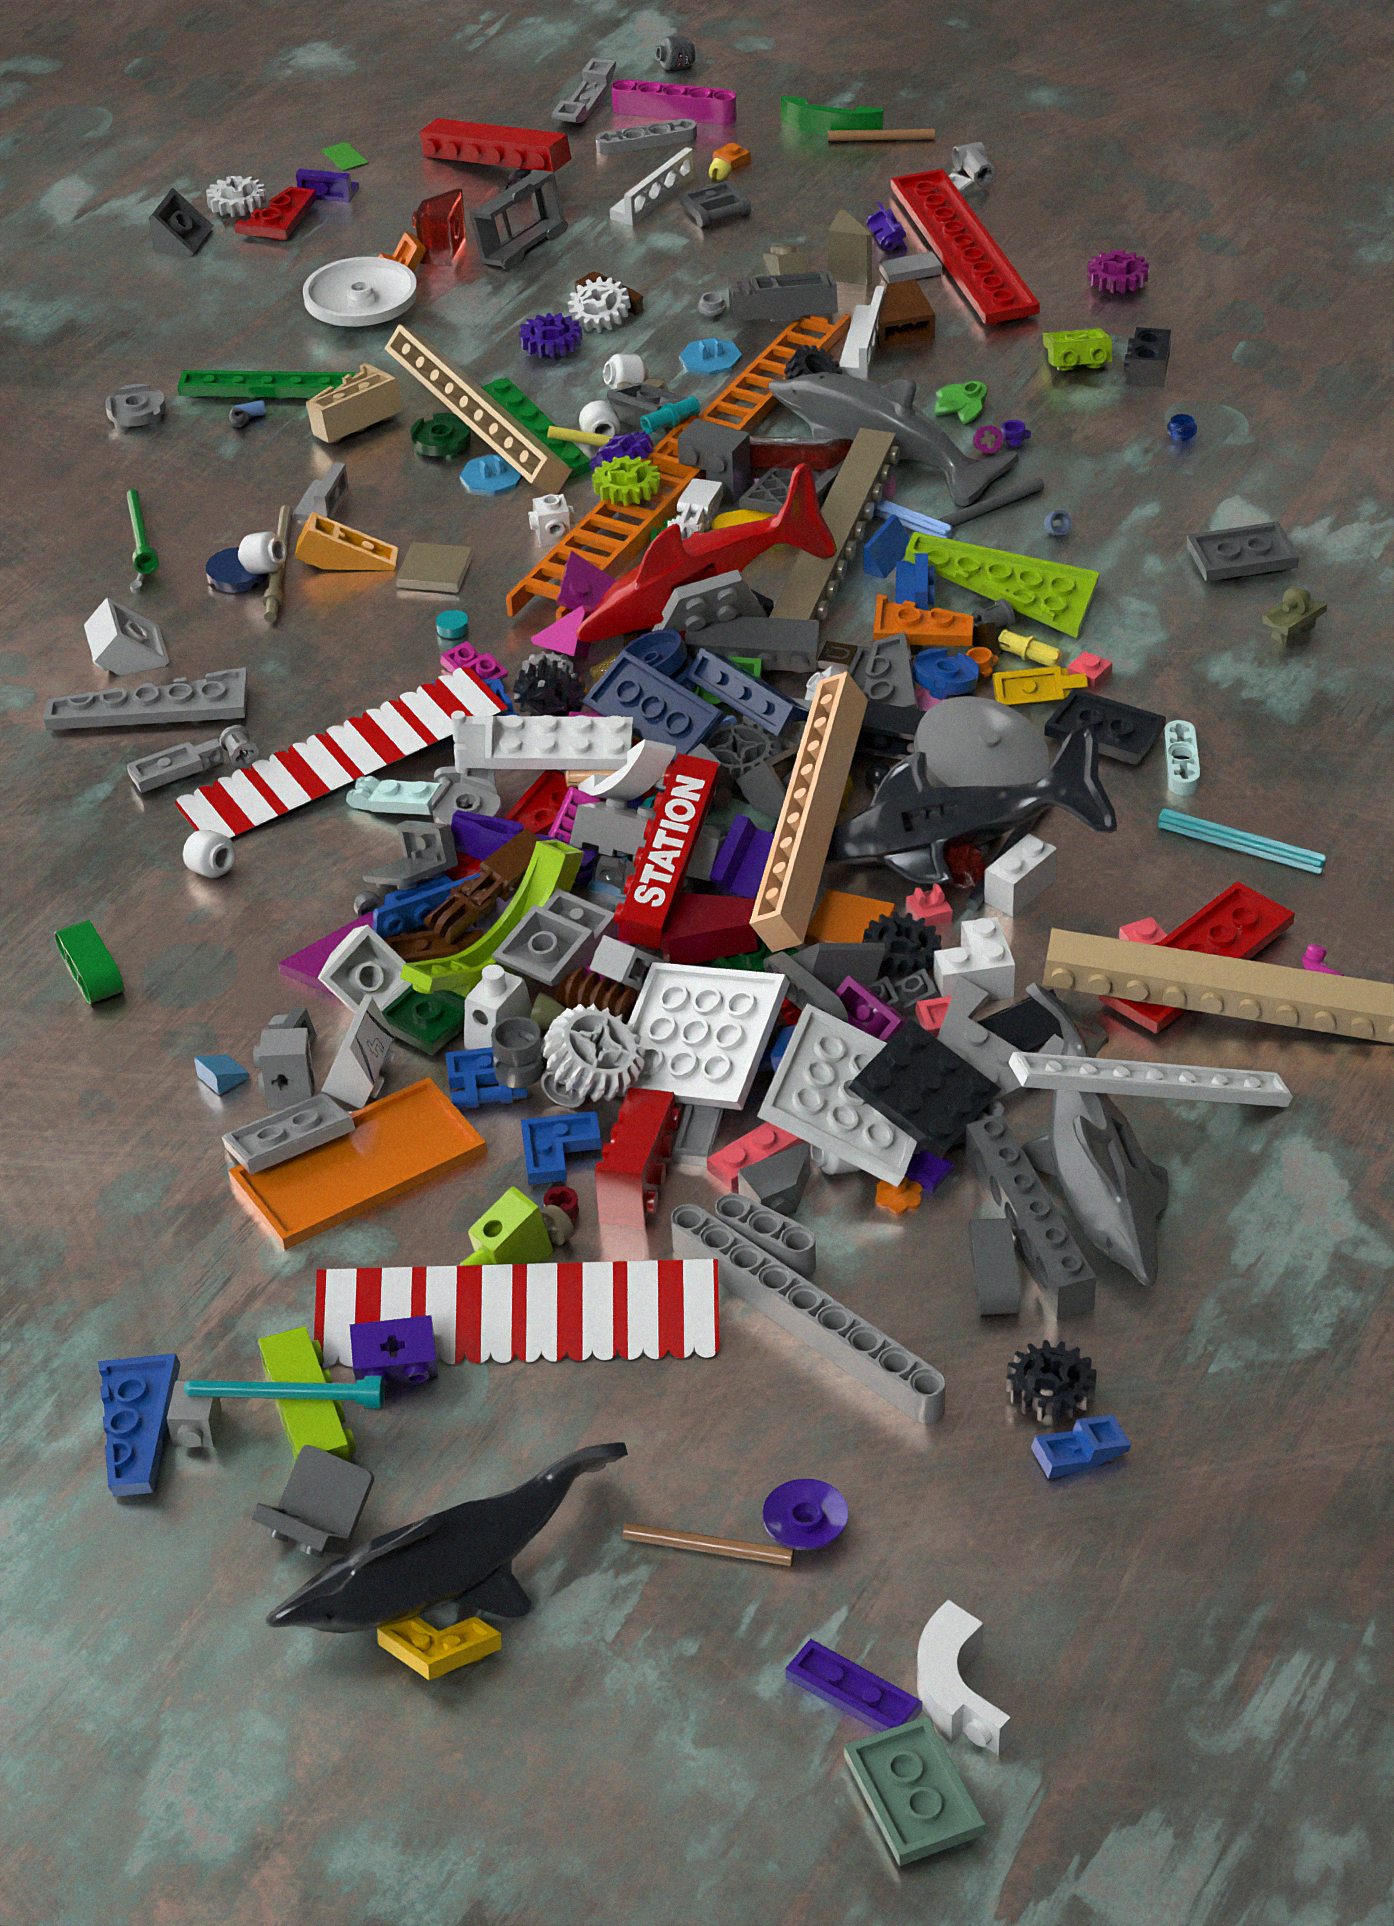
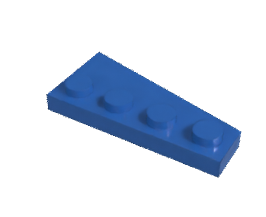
M176 1353L98 1361L99 1373L102 1377V1386H100L101 1400L104 1404L105 1414L103 1417V1429L107 1439L105 1454L108 1487L113 1497L154 1493L168 1427L167 1415L175 1381L179 1375L180 1361Z

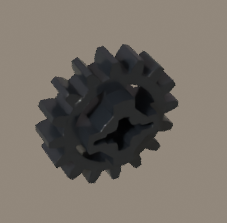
M542 659L539 661L538 667L528 663L526 671L520 669L513 687V692L515 693L514 703H521L519 711L521 713L529 711L531 712L530 716L550 715L553 717H568L569 712H581V708L584 706L582 700L587 694L584 692L586 684L585 682H579L580 674L578 672L569 673V665L559 668L556 660H553L550 666L546 665Z
M897 911L893 912L892 918L881 914L879 915L878 922L874 920L869 922L868 929L864 930L862 943H885V952L879 972L889 969L892 971V977L896 978L899 972L904 973L908 977L912 975V972H917L923 968L925 970L926 968L934 969V951L942 949L940 945L942 937L935 934L936 927L934 925L924 926L926 919L923 917L917 921L913 920L912 913H907L905 918L900 917Z
M1043 1340L1042 1348L1037 1349L1030 1343L1027 1344V1354L1019 1351L1014 1353V1362H1008L1006 1392H1011L1012 1404L1022 1403L1023 1414L1034 1410L1037 1412V1420L1041 1421L1046 1414H1051L1053 1420L1059 1422L1061 1413H1066L1070 1418H1075L1076 1407L1085 1411L1088 1409L1089 1399L1095 1398L1097 1371L1096 1369H1091L1092 1359L1090 1357L1080 1359V1348L1076 1347L1069 1352L1065 1350V1342L1063 1341L1055 1348L1051 1347L1048 1340Z

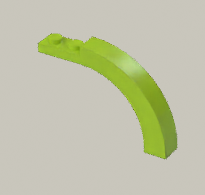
M557 839L537 841L528 869L516 894L492 928L476 943L456 955L404 964L400 978L412 983V988L420 993L433 994L434 991L444 989L453 991L466 998L482 980V970L486 966L499 965L503 967L505 972L512 974L515 969L493 960L492 954L534 904L543 907L558 888L565 892H570L580 868L584 851Z

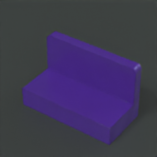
M299 169L296 172L297 187L315 189L316 200L350 203L359 190V183L351 182L349 173Z
M736 814L709 875L715 886L719 890L743 898L756 899L775 834L756 828L749 817Z

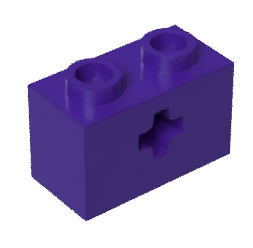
M431 1315L349 1325L353 1372L356 1382L357 1380H364L365 1376H383L386 1386L388 1382L406 1381L408 1383H422L431 1377H438L435 1337ZM391 1352H398L397 1357H391Z

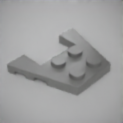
M737 569L675 588L662 612L664 617L662 623L656 624L652 631L660 629H671L677 632L686 629L696 631L701 629L706 623L716 620L724 622L731 620L735 616L768 617L763 606L759 604L757 597L751 592L749 585Z
M961 976L958 979L937 1039L998 1085L1001 1090L995 1100L1003 1104L1027 1091V1087H1022L1008 1063L1013 1052L1023 1051L971 1020L987 1003L989 993ZM1053 1034L1038 1053L1061 1055L1064 1039Z

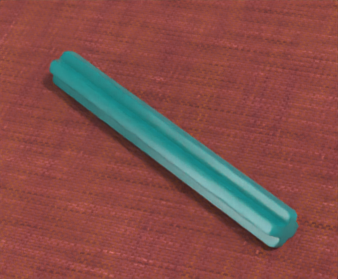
M1167 808L1162 810L1158 818V827L1160 829L1314 874H1322L1326 867L1327 856L1319 852Z

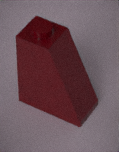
M679 892L660 939L663 960L671 964L687 965L757 951L762 939L749 924L756 899Z

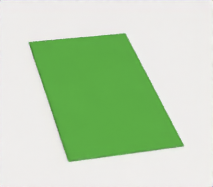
M347 142L321 149L342 171L368 163Z

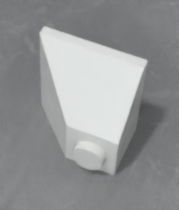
M369 925L354 928L330 954L318 976V979L354 1014H356L365 994L373 997L380 1011H382L412 984L400 978L403 965L407 963Z

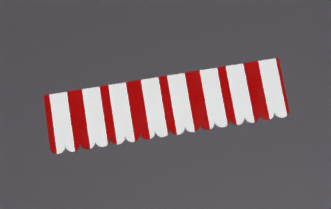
M460 667L453 672V677L449 675L440 676L435 680V685L430 683L423 684L417 688V693L406 692L400 695L398 701L389 700L384 702L380 706V710H366L362 714V719L359 717L349 718L344 722V727L339 725L332 726L325 731V735L315 734L307 739V744L301 742L291 745L288 748V753L278 751L270 756L269 761L258 760L251 765V770L247 768L238 769L232 774V779L221 777L215 780L213 787H199L195 790L194 796L186 794L178 797L175 800V805L195 831L211 830L232 838L452 735L451 714L454 711H463L465 716H493L508 709V707L471 668Z
M718 1259L317 1269L314 1340L318 1339L324 1357V1363L319 1365L323 1368L331 1367L336 1363L339 1356V1361L344 1366L353 1367L350 1324L428 1315L432 1316L436 1358L438 1359L440 1355L445 1363L452 1365L462 1361L465 1353L470 1362L475 1364L483 1363L489 1358L490 1352L493 1359L499 1363L511 1361L516 1353L520 1360L529 1363L539 1358L541 1350L544 1358L552 1362L563 1359L566 1352H568L571 1359L583 1361L589 1358L592 1350L595 1357L600 1360L612 1359L616 1355L617 1350L621 1357L633 1360L641 1355L643 1349L644 1353L651 1359H660L666 1355L668 1348L670 1353L676 1358H687L691 1355L694 1348L701 1357H713L719 1351ZM391 1352V1357L398 1356V1352Z

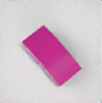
M467 641L441 654L440 663L452 674L457 668L469 667L481 679L502 680L508 677L509 672L489 652L481 655Z

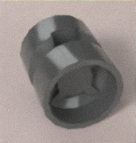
M514 1016L499 1021L492 1028L491 1033L496 1080L504 1086L518 1089L535 1084L542 1077L543 1073L539 1026L533 1020L526 1017Z

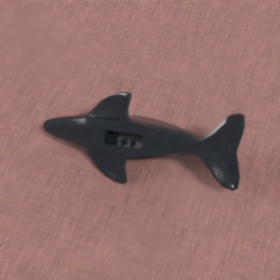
M1084 724L1073 729L1063 742L1046 774L1037 782L936 788L930 785L927 778L926 753L919 751L907 756L896 764L884 777L872 801L862 813L834 827L824 865L888 866L906 879L919 884L933 885L936 883L944 885L954 882L945 856L979 846L993 838L1002 836L1004 833L1049 808L1059 807L1073 814L1084 824L1099 833L1117 831L1115 810L1099 780V744L1094 727Z
M625 1442L582 1448L554 1462L534 1478L511 1491L462 1503L370 1540L334 1561L312 1577L269 1613L265 1618L266 1625L273 1628L309 1627L323 1632L343 1634L402 1622L451 1602L476 1607L505 1618L526 1615L532 1608V1602L512 1573V1560L548 1523L562 1503L575 1478L584 1472H598L606 1467V1463L616 1462L628 1455Z

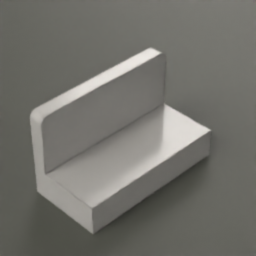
M333 462L323 480L312 481L294 511L295 519L308 520L311 512L329 519L332 518L349 489L345 463Z

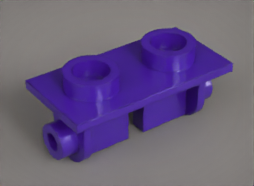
M877 202L880 210L868 216L866 222L868 228L876 237L883 250L891 251L900 244L907 250L908 248L903 238L907 237V234L902 225L897 221L890 208L885 210L881 203Z

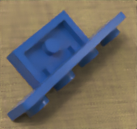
M915 553V564L909 561L896 562L895 603L902 605L904 600L915 602L916 608L927 611L928 605H934V566H928V553Z
M481 873L452 882L447 875L421 882L417 887L398 890L385 895L384 906L375 909L373 912L372 929L384 939L425 924V918L450 897L452 887L456 889L464 881L477 878Z

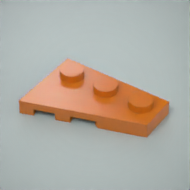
M877 594L873 641L905 632L910 645L972 646L974 616L937 607L927 611L916 608L915 602L904 600L901 605L889 602L888 596Z

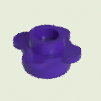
M1008 420L1001 425L1004 444L1009 447L1021 446L1022 441L1031 437V431L1025 430V424L1019 420Z

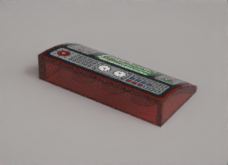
M750 436L751 467L796 468L798 464L805 463L811 469H832L846 458L854 440L847 438Z

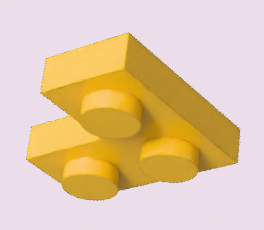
M418 1616L377 1629L378 1645L428 1680L442 1677L449 1671L471 1662H477L483 1659L484 1656L502 1649L501 1633L476 1616L440 1631Z

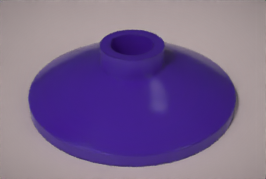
M796 1479L778 1486L768 1495L763 1505L762 1518L766 1531L778 1543L797 1550H814L833 1543L842 1535L848 1524L849 1510L843 1495L832 1485L815 1479Z

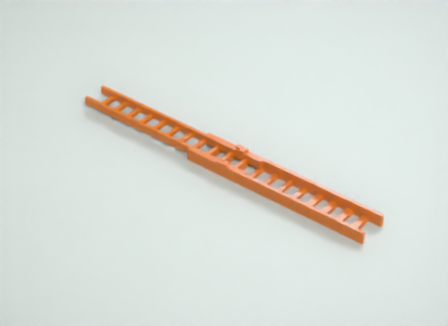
M845 314L835 325L828 324V319L815 315H803L801 320L793 321L700 415H694L681 420L653 448V451L647 454L648 457L641 460V462L650 460L652 461V466H658L660 484L675 488L670 495L660 492L651 494V499L648 501L660 504L654 511L632 504L624 506L623 501L611 504V499L601 500L506 595L507 616L514 617L536 594L557 600L560 586L547 582L551 578L562 580L565 570L564 565L571 550L615 579L651 542L652 529L656 526L658 530L664 526L663 521L674 518L679 513L677 511L678 500L693 478L706 480V470L679 463L678 436L695 418L749 433L773 409L779 400L771 392L763 395L745 389L750 384L769 389L768 384L774 379L759 376L764 370L787 375L784 374L786 365L773 362V360L777 356L791 359L796 352L794 349L787 348L791 342L808 345L809 347L815 345L818 351L821 348L825 349L826 354L849 330L851 315ZM804 329L825 333V335L819 339L800 333ZM738 398L756 403L757 405L753 409L731 403ZM723 412L742 417L743 419L739 424H734L716 418ZM666 473H669V474H672V475H676V476H679V477H683V478H685V479H680V478H676V477H673V476H669V475H666ZM617 512L644 519V521L639 526L612 519V517ZM603 528L629 537L623 542L596 533ZM587 545L612 554L607 558L580 549ZM560 606L556 610V622L574 610Z

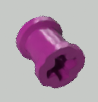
M982 426L977 429L973 436L975 448L983 453L997 451L1003 442L1001 431L994 426ZM985 431H988L989 435L995 436V440L991 442L990 448H988L987 444H981L980 438L985 437Z

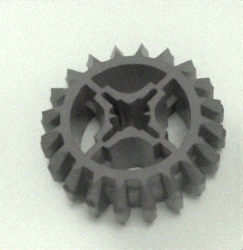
M729 722V725L726 727L719 725L704 744L722 763L735 782L737 789L732 794V797L735 794H741L744 797L736 779L762 762L783 752L781 743L777 741L776 735L769 734V731L765 728L759 730L757 724L745 726L744 722L740 725H733Z

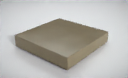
M411 542L397 574L396 585L398 588L458 593L473 558V549L466 546Z

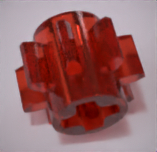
M966 844L950 847L949 854L945 855V860L954 882L949 884L961 889L968 888L971 885L975 886L976 879L983 878L986 864L981 862L982 853H978L974 847Z

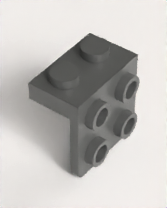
M409 820L397 824L404 858L363 874L364 882L376 883L377 887L394 885L398 887V890H407L417 887L419 885L418 881L421 879H435L446 875L445 870L459 865L454 846L455 838L451 832L450 824Z
M305 1445L300 1450L279 1505L273 1506L258 1503L251 1520L266 1526L264 1533L270 1537L288 1542L289 1537L301 1542L298 1549L312 1556L323 1558L325 1552L345 1555L373 1486L374 1474L365 1468L320 1448Z

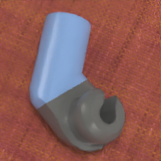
M261 400L234 406L227 417L229 424L233 427L241 428L251 418L266 415L264 402Z

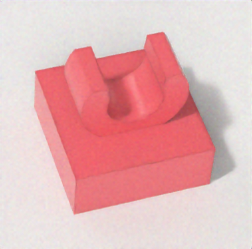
M933 884V890L923 892L920 887L916 888L914 895L906 897V908L909 913H912V919L917 921L922 917L925 918L924 926H935L952 921L953 910L938 884Z

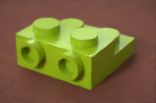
M1101 328L1043 333V345L1048 349L1049 362L1054 367H1057V370H1073L1075 365L1086 364L1087 368H1100L1104 366V362H1112V338Z

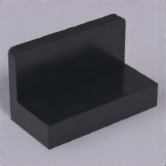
M1054 989L1048 990L1050 993L1056 996ZM1027 997L977 1021L979 1025L992 1033L996 1032L997 1036L1023 1052L1048 1041L1053 1034L1057 1036L1062 1034L1059 1021L1032 997Z

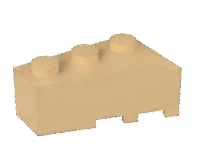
M365 362L360 366L361 372L352 377L347 374L342 378L343 384L336 389L329 386L306 402L313 435L327 443H336L348 434L364 431L369 425L378 421H387L394 414L403 411L397 378Z

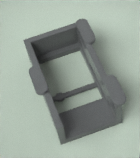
M533 169L531 174L478 209L469 211L482 263L503 266L506 270L524 259V251L546 236L549 240H553L568 228V223L565 221L555 175L554 172ZM531 195L537 219L512 235L506 209ZM502 213L508 237L502 243L500 242L494 218Z
M826 270V274L823 271L757 276L751 277V281L744 277L742 278L743 281L736 282L735 278H728L729 309L733 310L734 321L770 318L771 322L801 320L803 315L838 313L837 284L830 270Z

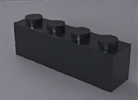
M868 701L855 751L901 760L914 754V737L919 723L927 711Z

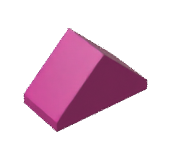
M580 606L530 638L532 643L568 655L587 658L591 642L587 643L578 640L576 630L591 615L595 607Z

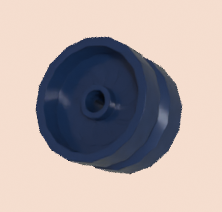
M660 629L643 634L631 641L620 651V653L623 650L629 652L689 691H692L697 685L686 677L694 661L687 654L688 649L680 634L675 630Z

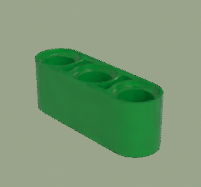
M90 920L54 932L60 954L89 1004L125 992L120 971Z

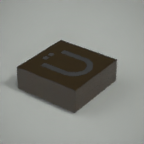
M826 641L817 660L818 669L826 670L833 666L840 673L846 672L858 646Z

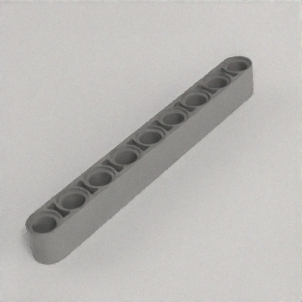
M684 1204L672 1211L670 1217L672 1246L677 1254L686 1260L718 1259V1282L912 1419L920 1423H933L941 1419L945 1412L946 1381L940 1371L700 1206Z

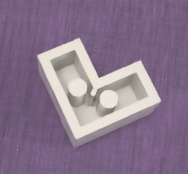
M997 917L961 922V947L934 951V986L940 998L953 996L958 979L961 976L988 992L987 1001L1014 997L1015 963Z

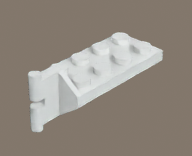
M454 711L451 714L453 740L456 742L454 744L455 770L458 773H466L469 771V768L619 770L627 765L628 750L632 748L633 717H587L583 715L575 717H553L550 715L465 716L463 711Z

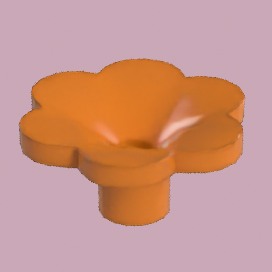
M904 1176L898 1187L884 1180L877 1184L878 1194L875 1201L879 1207L888 1208L893 1214H903L907 1209H917L920 1207L922 1186L918 1182L909 1181Z

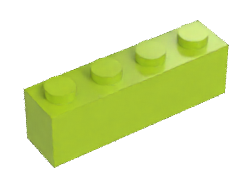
M306 1326L258 1339L262 1364L268 1382L333 1383L329 1369L321 1370L319 1365L324 1363L318 1339L310 1340ZM274 1399L295 1461L303 1446L312 1445L351 1462L350 1454L356 1453V1445L351 1429H342L341 1423L346 1422L340 1400Z

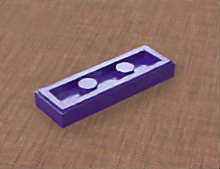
M811 1638L785 1668L786 1679L879 1732L914 1721L922 1712L921 1700Z

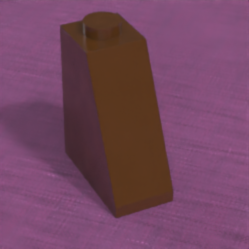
M916 279L888 283L878 318V347L885 348L935 339V312Z

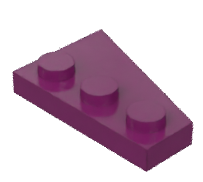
M571 550L566 562L556 604L572 610L582 605L596 607L605 592L617 580Z
M373 912L366 913L279 962L280 974L334 995L318 979V976L330 954L354 928L365 925L373 928ZM398 933V934H395V935H392V936H389V937L399 936L401 933Z

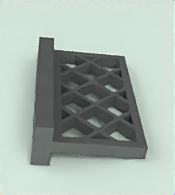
M784 455L739 498V507L779 514L787 499L792 472L798 464L805 463L810 466L814 476L819 508L821 510L847 455H842L835 463Z

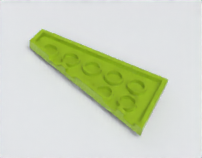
M913 532L905 551V560L915 564V553H928V566H934L935 574L994 601L1005 599L1012 606L1013 610L1075 638L1078 637L1100 572L919 532Z

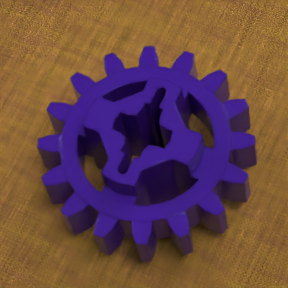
M547 313L546 317L536 315L534 320L527 319L526 324H521L520 344H522L523 350H529V355L537 353L540 358L547 354L551 358H554L555 354L566 356V351L574 352L575 346H581L582 328L579 326L578 320H572V316L564 318L562 313L555 316Z
M637 431L633 435L631 433L622 436L616 435L609 439L607 444L599 448V452L596 453V457L591 458L589 465L595 473V467H602L603 461L613 462V457L629 456L630 460H634L639 456L642 460L647 458V454L653 451L654 444L645 431L641 433Z

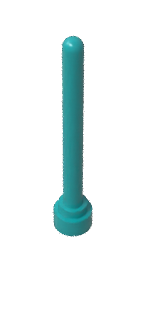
M365 1376L364 1380H357L356 1384L190 1380L184 1385V1393L189 1397L356 1401V1405H363L364 1409L382 1410L385 1398V1382L383 1376Z

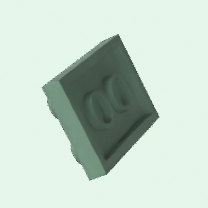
M928 1716L844 1745V1757L899 1866L985 1835L986 1824Z

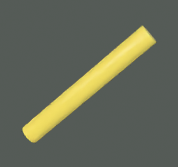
M549 426L547 437L603 447L613 436Z

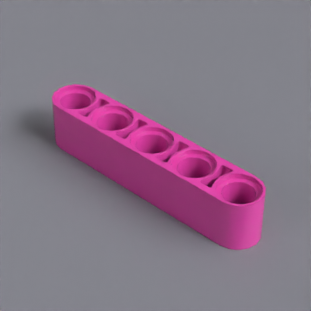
M628 79L614 81L611 85L613 111L617 114L671 120L691 119L695 122L720 125L732 124L737 120L736 93L732 90Z

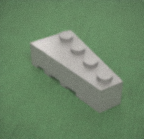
M607 797L605 802L578 804L569 845L577 848L598 845V853L608 856L627 857L629 854H633L632 859L634 862L638 847H644L647 841L643 839L648 819L654 820L656 813L653 812V808L638 806V810L627 807V801L614 797ZM703 825L686 874L687 876L712 881L709 875L727 837L721 835L722 830L720 828Z

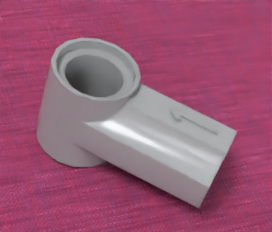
M982 142L953 148L952 158L956 170H965L980 187L989 185L990 181L996 177V169L986 158V150Z

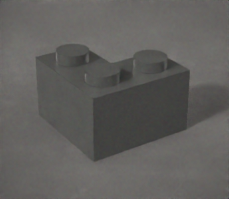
M695 418L678 436L679 463L706 470V480L723 482V497L721 500L734 504L751 486L750 433Z

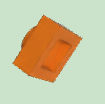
M732 142L713 151V160L715 158L722 159L730 164L734 170L751 161V152Z

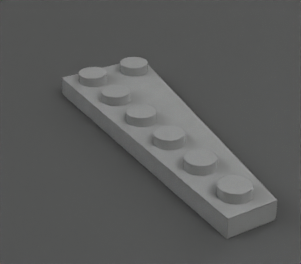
M247 668L206 673V679L187 682L186 677L173 679L174 684L155 687L153 682L144 683L137 689L127 692L119 687L100 692L50 698L46 702L45 727L46 730H67L84 727L100 728L117 725L133 726L136 724H166L182 721L199 722L202 720L245 718L248 685Z

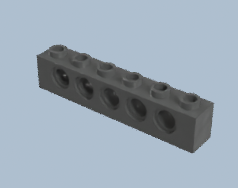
M1000 1115L966 1124V1159L999 1218H1010L1013 1243L1056 1320L1094 1310L1096 1275L1004 1116Z

